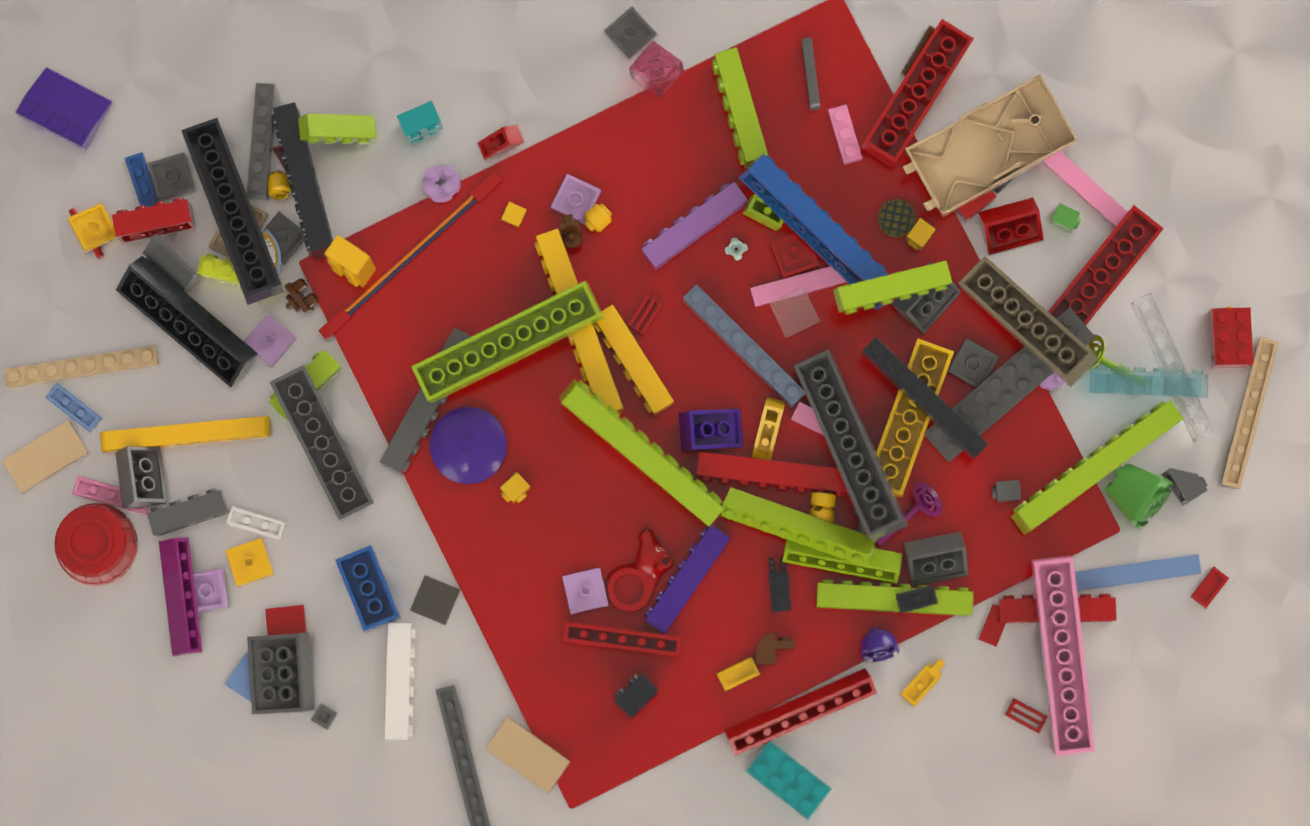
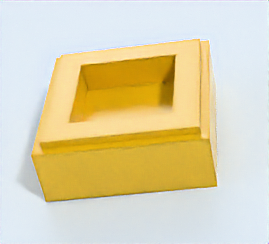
M509 202L501 220L519 228L527 209Z

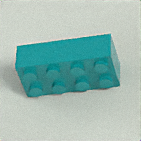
M771 741L766 744L746 771V773L807 820L832 789Z

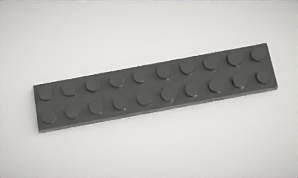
M1068 308L1056 319L1085 345L1095 337L1071 308ZM1024 346L952 410L980 436L1047 379L1053 371ZM935 424L925 432L924 435L948 463L962 452Z

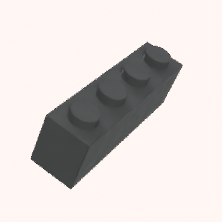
M214 488L206 491V495L199 496V494L187 497L188 500L184 502L176 500L170 502L168 507L162 508V506L152 508L151 512L147 513L153 536L158 537L229 514L223 491Z

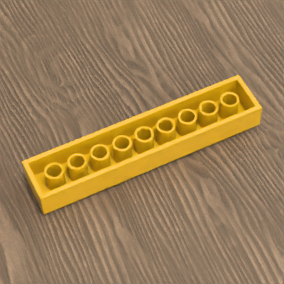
M555 229L536 236L535 248L538 256H543L541 263L544 273H549L550 275L547 280L551 292L555 291L557 295L578 285L559 230ZM593 324L569 335L568 339L571 346L575 344L576 347L573 350L577 363L581 362L583 366L580 368L583 380H588L590 393L592 395L594 393L598 394L605 402L604 405L606 407L611 405L618 411V414L624 413Z

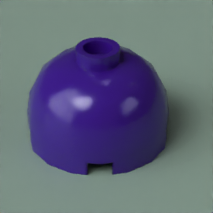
M881 628L869 630V633L862 638L860 643L861 657L865 662H868L867 659H872L873 662L885 661L893 658L894 652H900L896 637L891 632L881 630Z

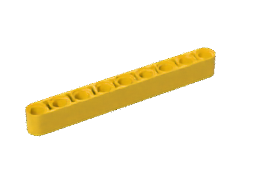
M259 416L100 432L101 452H117L126 446L169 447L270 437V417Z

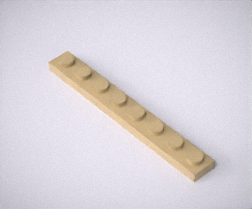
M1259 337L1253 359L1254 364L1251 366L1221 485L1236 489L1241 488L1278 341Z
M149 346L4 369L6 388L9 389L158 366L159 361L157 347Z

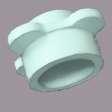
M732 238L729 247L725 248V253L732 255L735 260H740L743 252L747 251L748 246L740 242L738 238Z

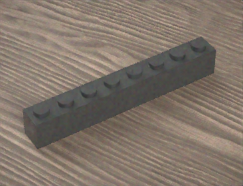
M454 328L442 351L471 336ZM420 388L379 462L400 475L403 471L407 472L411 465L409 461L411 456L416 455L419 451L421 438L425 439L428 435L430 422L436 420L439 415L437 410L440 404H445L448 396L430 403L427 401L422 388Z

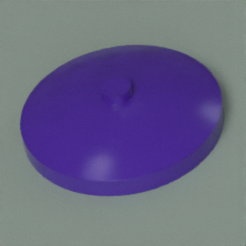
M473 407L455 409L438 421L431 434L430 453L435 466L446 478L460 484H476L489 479L499 470L506 456L507 440L501 424L494 416L482 409Z

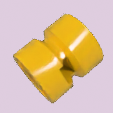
M812 493L811 505H813V508L810 509L809 515L834 523L835 512L832 508L836 506L837 496L827 493Z

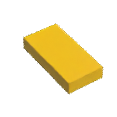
M752 657L717 673L725 691L760 675Z

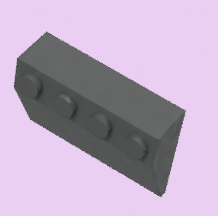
M310 632L247 637L252 714L315 710Z

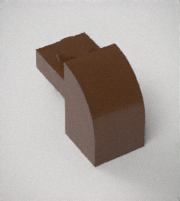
M775 633L765 635L757 644L755 665H775V649H795V641H790V637H779V641H775Z

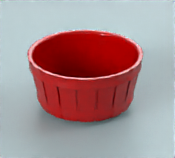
M103 503L82 505L71 511L62 520L57 529L54 543L57 560L65 573L72 579L77 580V582L86 585L90 584L91 586L112 583L116 579L121 578L130 569L135 560L138 550V537L136 530H134L135 527L131 520L127 518V515L114 506Z

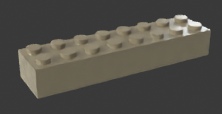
M986 256L958 283L969 297L1070 388L1098 360L1094 352Z

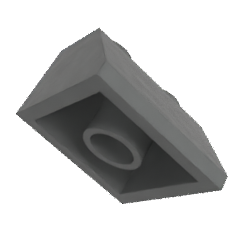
M1169 468L1162 473L1163 477L1174 483L1170 488L1182 506L1208 491L1205 479L1202 476L1199 477L1198 474Z

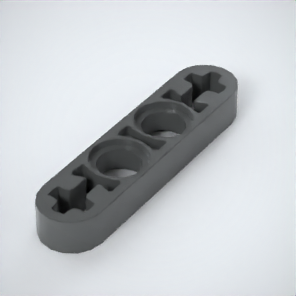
M802 38L810 111L820 110L812 38Z

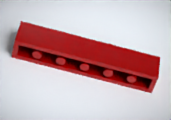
M1080 594V598H1078L1080 622L1117 621L1116 597H1111V594H1099V598H1091V594ZM1003 595V599L998 600L999 623H1039L1036 598H1033V595H1022V599H1014V595Z
M566 622L563 642L679 658L682 637Z

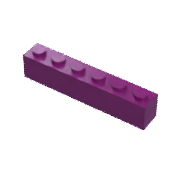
M189 537L159 541L172 656L201 653L202 646Z

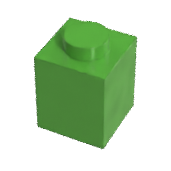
M1059 203L1050 224L1071 233L1073 228L1077 230L1081 219L1078 218L1080 212Z

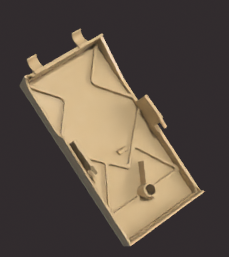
M1038 74L1036 77L993 101L985 102L960 116L959 120L950 126L905 148L911 163L903 166L906 174L916 170L932 199L923 203L927 211L937 207L942 217L1072 146L1077 143L1078 139L1041 74Z

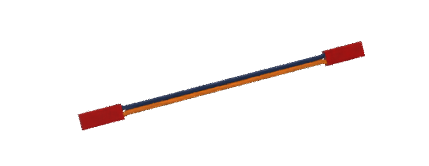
M494 171L470 193V198L347 309H341L318 332L326 340L333 336L351 319V315L474 203H480L503 182V179Z

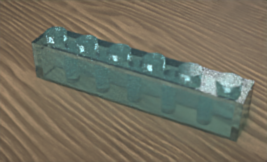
M1097 365L1096 369H1090L1089 392L1208 397L1209 374H1203L1204 370H1192L1191 374L1184 373V369H1172V373L1165 372L1164 368H1153V372H1147L1146 368L1134 367V371H1126L1127 367L1115 366V370H1107L1108 366Z

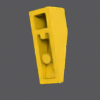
M766 398L752 453L753 458L771 460L785 401Z

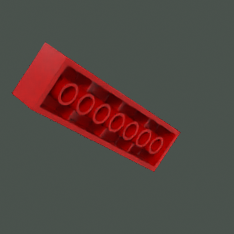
M941 19L865 139L861 149L893 168L974 38Z
M1133 205L1048 312L1057 319L1068 308H1071L1079 319L1087 325L1164 228Z

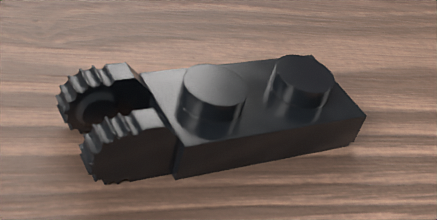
M781 557L780 566L782 572L774 573L775 563L773 558H769L770 573H768L771 610L772 612L791 611L786 562H783V557Z

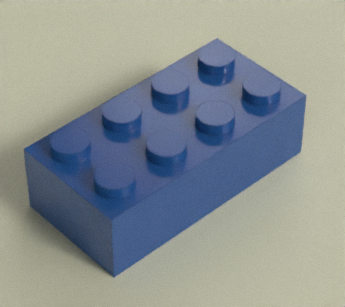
M371 545L335 560L365 633L401 618L376 553Z

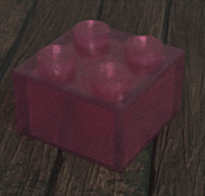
M652 41L629 67L632 79L661 98L683 73L684 67L680 59Z

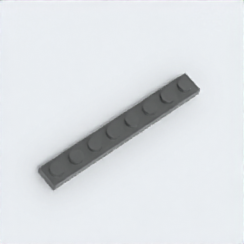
M455 685L436 689L470 826H491Z

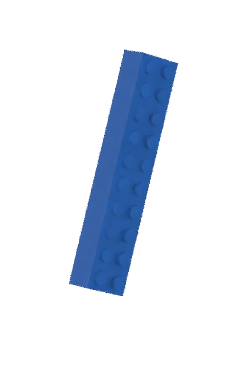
M762 154L738 177L849 285L889 275L885 271V267L878 262L876 263L871 258V254L858 245L854 237L848 236L844 232V228L839 223H835L826 210L820 209L816 205V201L802 191V187L799 184L793 183L788 178V174L775 165L771 157ZM881 302L876 303L874 309L877 310L885 305H882Z

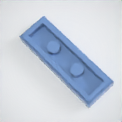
M56 383L45 397L90 433L103 419L59 383Z

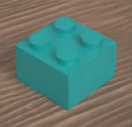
M432 101L397 115L408 144H417L428 135L430 137L436 136L443 129Z

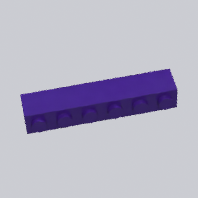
M712 525L710 528L705 527L700 534L702 539L699 544L694 543L689 550L691 555L688 560L683 559L678 566V569H680L679 573L676 576H671L667 582V585H669L665 592L662 590L657 596L656 600L658 603L654 608L651 606L644 615L647 617L645 622L664 635L731 539Z

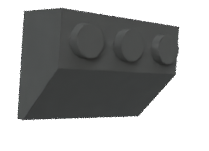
M157 234L153 236L143 252L146 259L188 294L201 281L200 277Z
M952 281L951 284L947 285L946 290L936 292L935 289L929 290V294L918 296L917 293L912 294L910 299L900 301V298H897L892 305L901 316L922 334H925L961 291Z
M126 446L115 453L122 508L140 509L168 503L160 447Z
M961 532L904 543L905 557L912 586L969 575L966 547Z

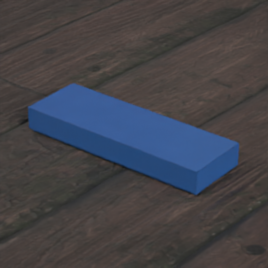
M143 152L124 158L140 206H154V203L159 202Z

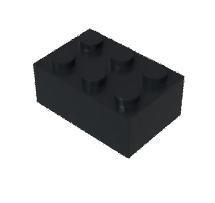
M642 673L639 676L635 674L628 681L629 686L625 690L621 688L614 695L616 698L614 703L630 719L658 693V689Z

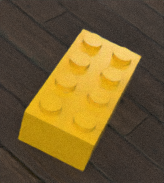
M339 235L336 236L324 253L332 271L341 277L344 274L348 282L355 287H358V285L364 287L376 270L369 255Z

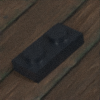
M933 585L895 595L900 614L938 604Z

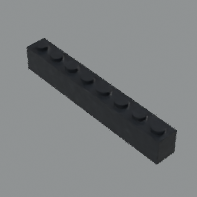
M877 337L862 350L861 354L972 460L987 447L988 443Z

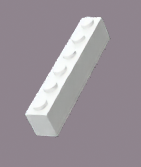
M388 623L384 740L409 741V737H413V725H410V717L414 715V706L410 705V698H414V686H411V678L415 677V667H411L412 659H415V647H412V639H416V628H413L411 623Z

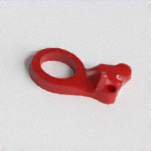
M644 529L639 534L640 544L636 561L614 568L606 577L609 580L607 587L609 600L618 611L632 613L643 609L651 600L662 575L673 567L672 558L668 556L664 548L657 541L654 532L650 529ZM624 575H634L644 585L642 598L634 604L627 605L621 603L614 595L615 583Z

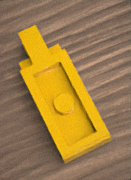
M941 659L934 665L929 663L917 674L900 695L915 707L943 675L940 670L946 663Z

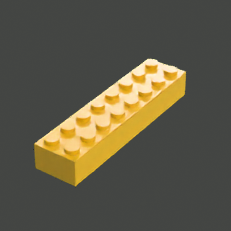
M917 339L907 367L936 395H939L954 351ZM898 390L876 451L895 496L899 498L903 495L930 420L900 390Z

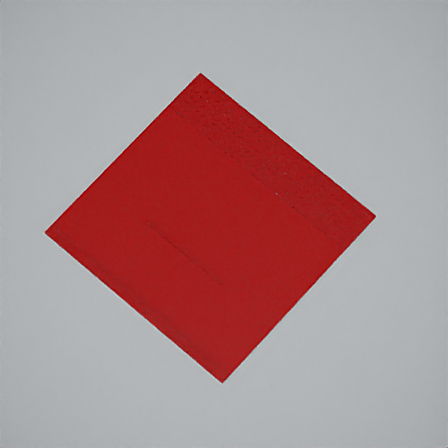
M826 0L729 49L737 47L768 156L774 160L775 165L779 169H783L788 174V178L793 183L799 184L802 187V191L807 196H811L820 209L826 210L830 218L835 223H839L848 236L854 237L858 245L862 249L867 250L876 263L882 264L889 275L923 267L929 262L935 264L947 261L951 280L961 293L925 334H922L901 316L892 305L893 303L877 310L874 308L864 310L863 307L857 308V312L846 314L845 311L839 313L833 290L849 285L848 283L755 307L750 288L783 279L770 242L795 232L785 222H783L781 228L775 231L742 214L746 205L657 270L653 268L642 253L643 244L651 238L653 240L658 238V233L666 227L668 229L673 227L674 222L681 216L684 218L690 214L689 211L696 205L702 206L707 197L720 193V188L727 183L731 185L735 182L747 200L755 194L738 178L746 169L744 164L740 165L738 150L740 149L739 146L735 147L733 141L734 129H730L727 120L729 111L724 110L722 96L724 94L719 93L717 78L719 77L714 75L712 69L714 56L462 180L459 192H456L452 196L453 198L447 202H434L431 198L427 197L344 238L369 255L376 267L375 272L364 287L360 285L355 287L348 282L344 274L341 277L333 272L326 261L327 257L315 260L311 255L299 261V266L312 292L319 299L318 304L328 322L341 309H347L470 198V193L494 171L503 179V182L480 203H474L351 315V319L334 334L389 445L421 388L412 366L440 353L454 328L472 337L556 295L555 291L551 292L547 280L550 275L549 273H544L541 263L543 256H538L534 243L537 242L536 236L555 229L559 230L562 239L559 224H563L562 216L564 215L552 210L550 207L566 175L569 174L601 189L595 204H603L612 213L610 216L612 219L611 223L601 232L595 230L591 232L584 224L579 222L582 236L580 245L576 248H568L566 245L564 247L577 283L587 282L600 310L603 311L613 305L626 326L647 293L664 303L644 336L627 326L674 400L673 405L655 416L652 412L648 413L644 407V398L637 396L633 389L635 387L633 381H628L623 373L625 368L622 364L618 365L615 361L613 349H608L602 339L605 338L603 333H598L596 329L595 332L623 406L624 413L619 414V418L623 419L625 417L633 424L636 432L640 430L647 436L650 444L655 442L664 452L663 454L665 456L669 454L679 464L678 467L680 469L685 467L693 476L692 479L694 481L696 479L700 480V477H696L699 452L753 458L752 453L766 398L769 397L783 401L683 302V297L696 284L803 390L804 388L794 365L829 349L836 359L875 451H877L899 390L861 354L862 350L875 337L906 366L909 363L917 339L954 351L951 359L952 362L964 339L968 338L999 356L988 377L1019 352L1024 345L961 289L958 283L972 270L980 259L955 211L942 217L937 207L927 211L923 203L928 202L932 198L916 170L906 174L903 166L910 164L911 160L905 149L893 168L861 149L862 144L894 94L845 0ZM810 37L812 38L820 100V110L810 111L802 51V38ZM847 105L862 155V160L846 165L843 164L828 114V109ZM915 134L906 148L918 142ZM893 200H900L897 202V205L900 206L903 205V202L907 203L915 214V222L913 218H910L909 222L910 224L914 222L913 227L921 218L936 229L922 250H915L907 244L906 237L910 231L901 236H896L897 231L892 230L891 234H889L881 227L879 214L886 203ZM509 202L527 209L519 228L501 220ZM888 206V211H893L894 206ZM896 207L895 212L901 213L902 208ZM904 209V214L909 215L910 210ZM881 212V218H884V212ZM887 213L886 219H891L892 214ZM895 215L894 220L899 221L900 216ZM903 217L902 222L907 223L908 217ZM885 221L884 226L890 227V222ZM893 223L892 228L898 229V224ZM901 225L900 230H906V225ZM732 238H738L740 242L748 246L747 251L743 252L740 260H735L732 255L725 253V248L729 247ZM815 252L819 266L790 277L830 267V265ZM648 300V302L644 306L643 310L634 322V326H636L639 320L641 319L642 315L651 303V300ZM656 303L652 307L651 311L649 312V314L647 315L639 329L643 330V328L645 327L646 323L648 322L651 315L658 306ZM568 336L450 394L445 404H440L437 410L439 415L436 420L430 422L428 435L425 439L421 438L419 451L416 455L411 456L409 469L407 472H402L532 734L571 761L556 782L570 809H574L724 733L725 729L760 715L864 662L861 657L860 643L862 638L869 633V630L873 628L887 630L896 637L898 644L955 616L816 608L817 584L822 583V580H833V584H841V581H852L853 585H860L861 582H871L872 586H880V583H889L891 587L898 588L899 584L911 585L904 543L961 532L966 547L969 575L922 585H933L934 590H938V586L950 587L949 590L957 591V588H969V592H973V606L1032 577V560L1063 556L1072 557L1120 532V527L1097 483L1025 535L1011 518L1015 514L1013 509L1024 501L1030 503L1029 498L1039 490L1045 492L1044 487L1056 478L1060 481L1059 476L1071 467L1075 470L1074 465L1083 459L1049 391L1038 385L980 435L988 445L974 460L962 451L948 463L924 435L901 498L896 497L904 515L916 504L913 496L914 485L920 482L925 483L939 496L942 503V513L937 517H932L920 510L907 521L908 526L903 527L898 533L895 532L884 544L878 546L875 543L874 548L902 554L897 583L786 563L791 611L772 612L768 573H770L769 558L774 560V573L782 572L780 559L784 556L787 539L721 516L720 513L711 525L731 539L665 633L668 636L682 637L679 658L563 642L566 622L664 635L645 622L647 617L644 615L651 606L653 608L658 603L656 598L662 590L664 592L669 587L667 582L671 576H676L679 573L680 569H678V566L683 559L688 560L691 555L689 550L694 543L699 544L702 539L700 534L705 527L710 528V526L705 524L561 403L559 396L573 380L577 382L581 380L587 386L589 385L588 380H583L580 368L583 366L581 362L577 363L573 352L576 347L575 344L571 346ZM947 372L938 396L953 409L976 388ZM805 393V396L799 402L811 407ZM799 402L792 409L785 403L771 460L838 468L825 437L791 420ZM473 407L490 413L501 424L506 436L507 451L503 464L492 477L480 483L460 484L446 478L437 469L431 457L430 438L435 425L444 415L458 408ZM740 409L743 447L681 451L679 413L696 410ZM929 420L926 431L934 425L931 420ZM518 472L531 489L526 492L527 497L520 503L517 501L513 503L511 500L507 502L500 495L503 492L500 487ZM711 479L710 482L701 481L706 485L709 493L713 491L723 501L721 503L722 506L730 488H734L808 515L810 509L813 508V505H811V495L815 493L813 490H807V493L796 492V488H788V491L777 490V486L769 485V488L757 487L758 484L750 483V486L738 485L737 481H731L730 484L719 483V479ZM1019 480L1021 500L996 503V498H992L991 492L994 484L1002 481ZM850 495L836 497V506L832 508L835 512L833 524L857 532L859 518L854 514L855 506ZM644 529H650L654 532L657 541L664 548L668 556L672 558L673 567L662 575L651 600L643 609L632 613L618 611L609 600L607 592L609 580L606 577L614 568L636 561L640 544L639 534ZM600 568L609 606L571 614L562 576ZM634 575L620 577L614 586V595L617 600L627 605L638 602L644 593L642 581ZM911 585V588H916V589H918V587H919V585H917V586H912V585ZM775 633V641H779V637H790V641H795V649H775V665H756L760 675L727 691L724 690L717 673L752 657L755 663L757 644L765 635ZM642 673L658 689V693L630 719L614 703L616 699L614 695L621 688L625 690L629 686L628 681L635 674L639 676Z

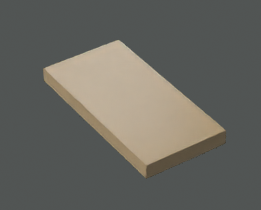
M69 420L2 461L21 493H24L87 455L88 451Z
M506 717L485 748L547 794L550 793L571 762L509 717Z

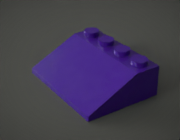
M46 67L25 94L15 113L20 118L86 151L113 101Z

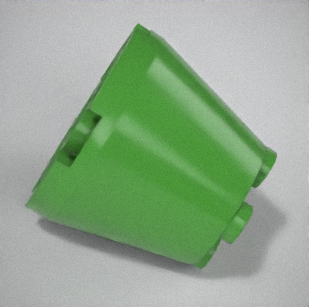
M1125 464L1124 467L1120 466L1114 473L1116 478L1106 486L1104 491L1130 523L1141 530L1148 525L1149 521L1147 519H1151L1162 508L1171 493L1169 486L1172 487L1174 483L1158 474L1132 464Z

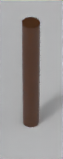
M929 25L901 72V75L904 77L934 32V27Z

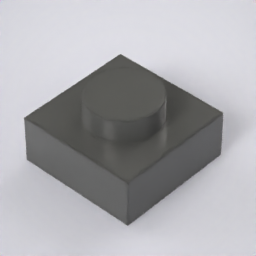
M320 703L311 721L328 730L338 713Z

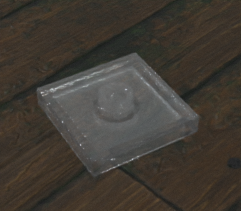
M804 287L769 303L785 338L820 322Z

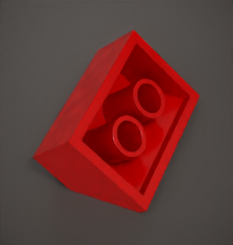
M1033 197L978 212L981 231L989 255L1044 240L1040 211Z

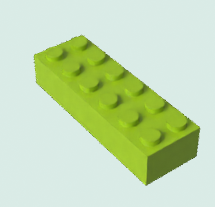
M736 47L715 53L714 60H712V69L714 75L719 77L717 78L719 93L724 94L722 96L724 110L729 111L727 120L730 129H734L733 141L735 147L739 146L740 149L738 150L740 165L744 164L745 169H747L762 154L768 156V152Z

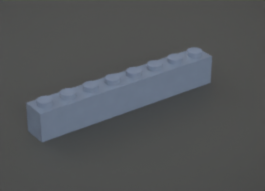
M697 284L683 297V302L791 409L805 396V391Z

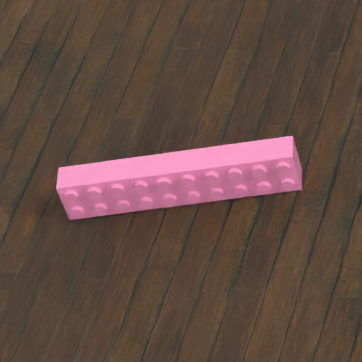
M1063 556L1032 560L1053 752L1057 756L1095 751L1073 557Z

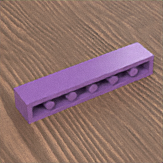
M735 182L731 185L727 183L722 186L720 193L710 195L704 200L705 203L702 206L696 205L689 211L690 214L685 218L681 216L674 222L673 227L670 229L666 227L658 233V238L655 240L651 238L643 244L642 253L655 270L747 204V198Z

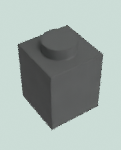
M1019 480L996 482L994 487L991 488L992 498H996V503L1021 500Z

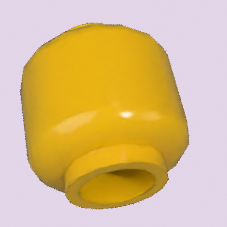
M281 170L273 171L268 175V195L275 200L287 198L291 193V184L287 174Z
M594 204L584 214V219L586 220L584 225L591 232L593 230L601 232L611 223L612 219L610 216L612 213L603 204Z

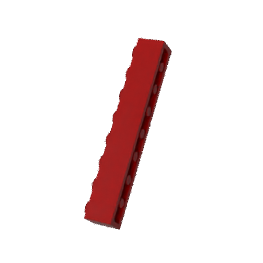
M699 452L696 477H700L701 481L710 482L711 479H719V483L725 484L737 481L738 485L750 486V483L758 484L757 487L769 488V485L777 486V490L788 491V488H796V492L807 493V490H813L815 493H834L837 497L849 495L838 468Z
M864 668L725 729L724 733L736 756L875 695L877 690L870 674Z

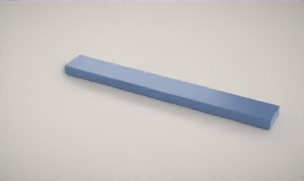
M1196 554L1075 572L1077 591L1201 574L1199 555Z

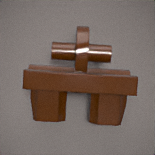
M573 214L562 216L563 224H559L563 244L568 248H576L582 241L579 221H574Z
M298 279L293 283L288 282L285 285V288L290 293L285 297L288 300L285 306L288 310L294 308L298 312L302 309L304 313H311L315 310L313 307L319 299L313 292L309 293L306 297L303 295L302 291L308 287L304 279Z

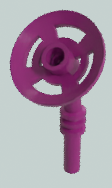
M925 483L915 484L913 496L916 504L904 514L906 522L920 510L932 517L939 516L942 513V503L937 493ZM895 532L876 540V544L881 546Z

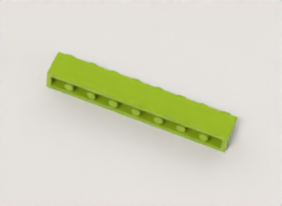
M730 488L723 503L724 510L721 512L723 517L857 565L867 567L874 551L876 541L870 540L865 534L734 488Z
M822 580V583L817 584L816 608L899 612L895 595L915 590L916 588H911V585L899 584L898 588L891 587L889 583H880V586H872L871 582H861L860 585H853L852 581H841V584H833V580ZM919 585L918 589L926 587V585ZM938 586V590H935L938 604L905 613L972 616L973 592H969V588H957V591L949 590L950 587Z

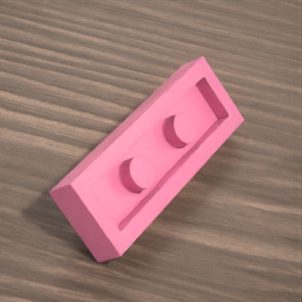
M847 105L828 109L843 164L846 165L862 160Z

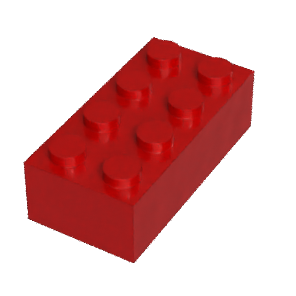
M175 198L172 200L173 202L166 204L162 201L154 203V206L146 207V205L137 206L132 211L127 209L118 210L116 214L112 215L116 238L123 244L151 238L155 234L161 236L196 228L192 205L187 199Z

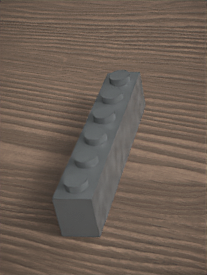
M256 83L247 184V196L249 199L268 200L269 198L267 184L268 175L271 174L274 124L271 115L274 114L273 108L276 107L277 87L275 84Z

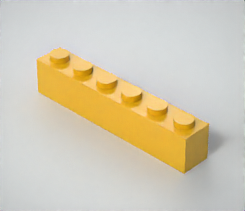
M611 305L601 311L604 319L594 323L593 326L598 333H603L605 337L602 339L608 349L612 348L615 352L613 355L618 365L622 364L625 368L623 371L628 381L632 380L635 384L633 389L637 396L644 398L645 403L643 405L648 413L652 412L655 416L673 405L674 400L615 307Z

